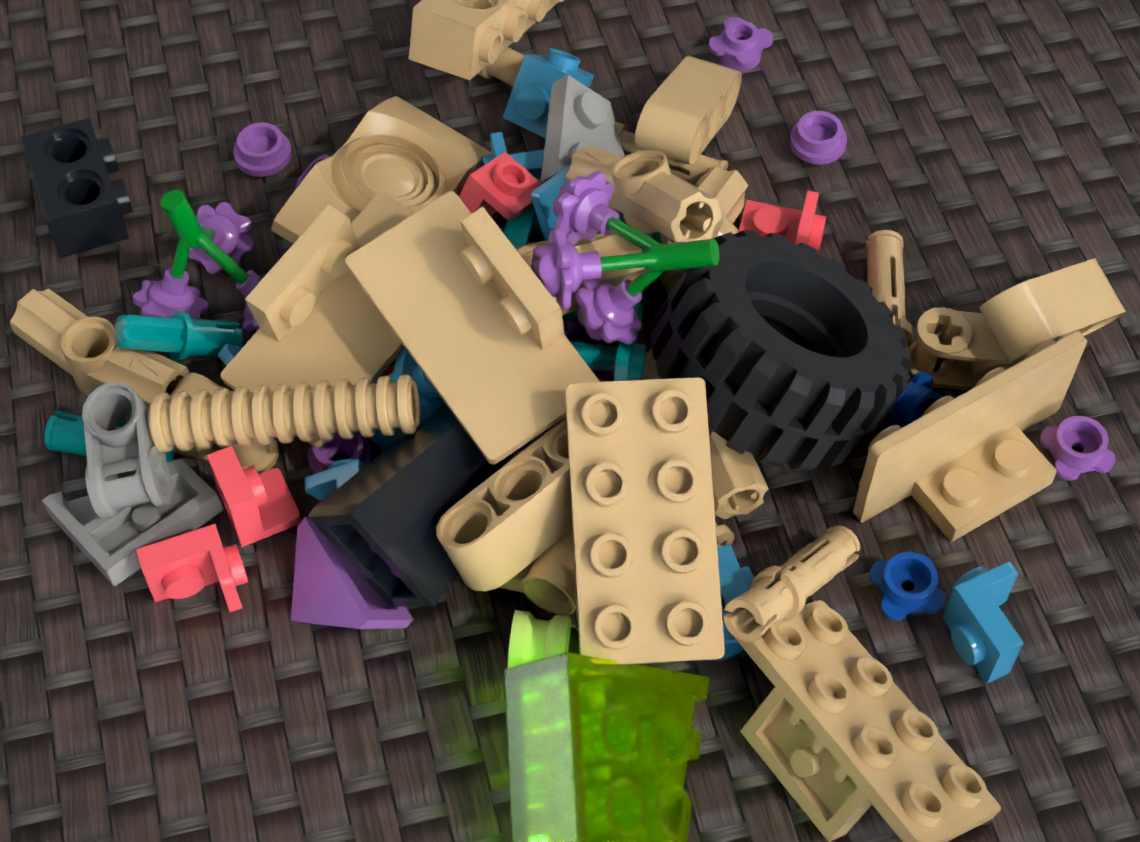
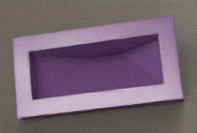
M305 517L297 526L291 621L355 629H400L409 626L414 619L407 608L390 607L315 524Z

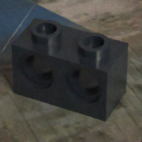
M90 118L21 136L46 222L60 258L129 239L122 215L133 213V209L123 179L110 180L109 174L119 171L110 140L105 138L97 141Z

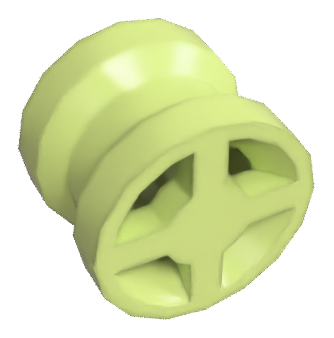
M515 610L509 643L508 678L522 680L529 674L544 675L549 683L564 684L569 653L571 616L557 614L550 620L536 619L529 611Z

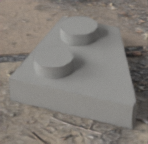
M569 75L552 83L541 183H545L564 168L571 165L572 155L586 146L624 156L610 101Z
M182 459L167 463L172 482L171 502L167 505L158 507L152 501L120 508L114 517L103 519L94 511L89 496L66 501L61 491L50 494L41 501L50 517L115 587L141 569L136 549L194 531L224 510L218 494Z

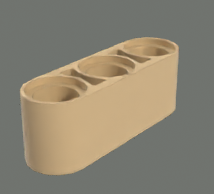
M686 56L644 105L635 132V147L641 150H658L663 152L669 159L692 165L731 115L741 86V71Z
M1096 258L1019 283L994 296L979 307L1010 364L1026 359L1036 346L1048 339H1054L1058 342L1076 331L1085 336L1126 313Z
M565 419L555 425L449 508L440 518L436 536L464 583L472 590L489 591L497 589L573 530L567 420Z

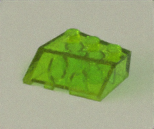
M568 652L505 669L512 842H687L692 801L684 790L688 761L699 758L702 734L692 729L696 702L707 699L710 677L637 664H617V661Z

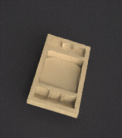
M400 97L389 98L366 113L347 142L333 156L314 165L273 220L271 231L294 244L328 204L347 215L352 223L375 195L380 192L387 194L413 212H417L449 191H454L459 196L469 175L482 167V156L491 155V152Z

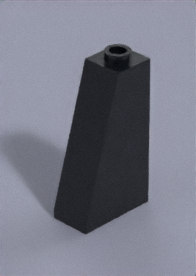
M445 403L416 427L415 433L404 435L318 503L308 515V518L390 607H435L457 572V569L436 536L440 518L449 508L502 468L515 452L497 464H490Z

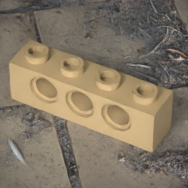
M422 0L413 7L409 60L471 80L489 63L493 64L499 54L513 42H518L523 33L537 21H542L546 13L558 2H563L564 0Z

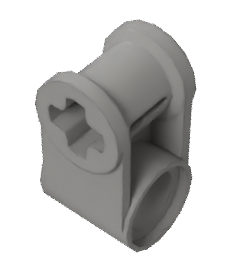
M120 382L106 383L97 387L86 399L82 412L87 454L85 470L87 492L94 511L103 519L114 517L120 508L151 501L159 507L169 504L172 498V482L165 452H160L156 448L148 430L149 405L130 386ZM132 413L129 421L122 428L115 430L118 422L124 416Z

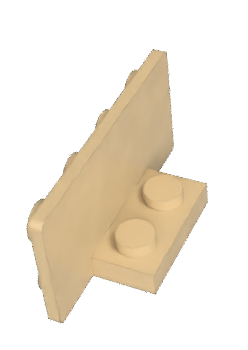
M449 191L351 253L345 259L351 274L490 464H497L566 417L565 390L568 384L600 382L566 338L561 307L484 207L471 213L454 191Z
M383 192L376 194L352 223L347 215L328 204L245 298L259 329L221 372V378L224 383L233 390L238 387H247L251 393L254 392L255 387L260 385H267L271 391H274L276 385L288 384L291 390H294L296 384L300 382H308L311 388H315L317 382L327 380L334 387L340 379H348L352 385H356L359 378L368 377L372 384H374L395 360L404 345L351 274L345 259L348 255L415 212ZM315 434L314 439L308 443L314 447H321L327 440L323 441L318 434Z
M1079 331L1068 335L1058 342L1054 339H1048L1036 346L1022 362L1007 370L1003 367L991 370L977 382L973 389L957 398L945 396L937 400L924 412L921 418L902 428L899 425H893L880 432L868 447V456L862 478L859 481V490L853 509L854 515L861 523L865 522L911 495L948 540L953 542L1051 485L1057 470L1025 436L1023 431L1053 415L1060 409L1088 340Z
M675 378L568 384L565 390L579 646L582 665L591 667L718 660L722 658L725 654L705 381L702 378Z
M818 600L805 604L803 610L790 621L785 622L781 619L769 627L756 641L744 642L735 638L775 686L740 732L828 842L846 835L871 805L874 806L902 842H948L993 819L1001 810L1000 804L989 793L980 775L963 763L939 735L934 722L913 705L893 682L889 670L868 653L849 631L844 618L831 609L824 601Z

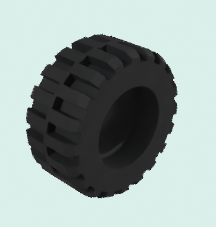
M743 230L735 234L729 232L713 238L717 241L719 247L718 265L684 269L652 324L653 359L656 360L657 373L660 379L702 378L705 381L709 435L712 432L716 433L728 441L727 447L740 454L747 451L758 456V462L774 467L786 463L789 465L790 470L807 471L816 467L818 470L842 464L844 460L853 458L870 438L908 384V375L910 374L909 349L906 348V336L902 327L893 323V312L884 301H877L872 295L873 289L861 278L856 280L845 272V266L833 258L830 261L816 254L815 248L804 243L795 245L787 242L785 236L773 233L759 236L757 231Z

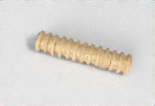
M410 374L400 375L397 382H392L389 376H381L378 378L377 383L372 384L368 377L359 378L356 385H352L348 379H340L334 387L325 380L317 382L315 388H311L308 382H300L296 384L294 390H291L288 384H278L274 391H271L267 385H260L255 387L253 393L247 387L235 388L233 394L227 388L216 389L212 396L207 390L195 391L192 397L186 391L176 392L172 399L167 393H158L154 395L148 409L150 438L160 452H169L173 450L175 445L181 451L190 450L195 443L200 449L212 448L214 442L221 448L232 446L235 440L241 446H250L255 439L261 445H269L273 443L275 437L282 444L292 442L295 436H298L302 442H310L314 439L315 434H318L323 441L333 439L335 433H339L343 439H351L356 431H360L364 438L374 436L376 430H381L384 436H392L398 428H401L403 433L407 435L415 433L416 427L419 426L420 422L418 388Z

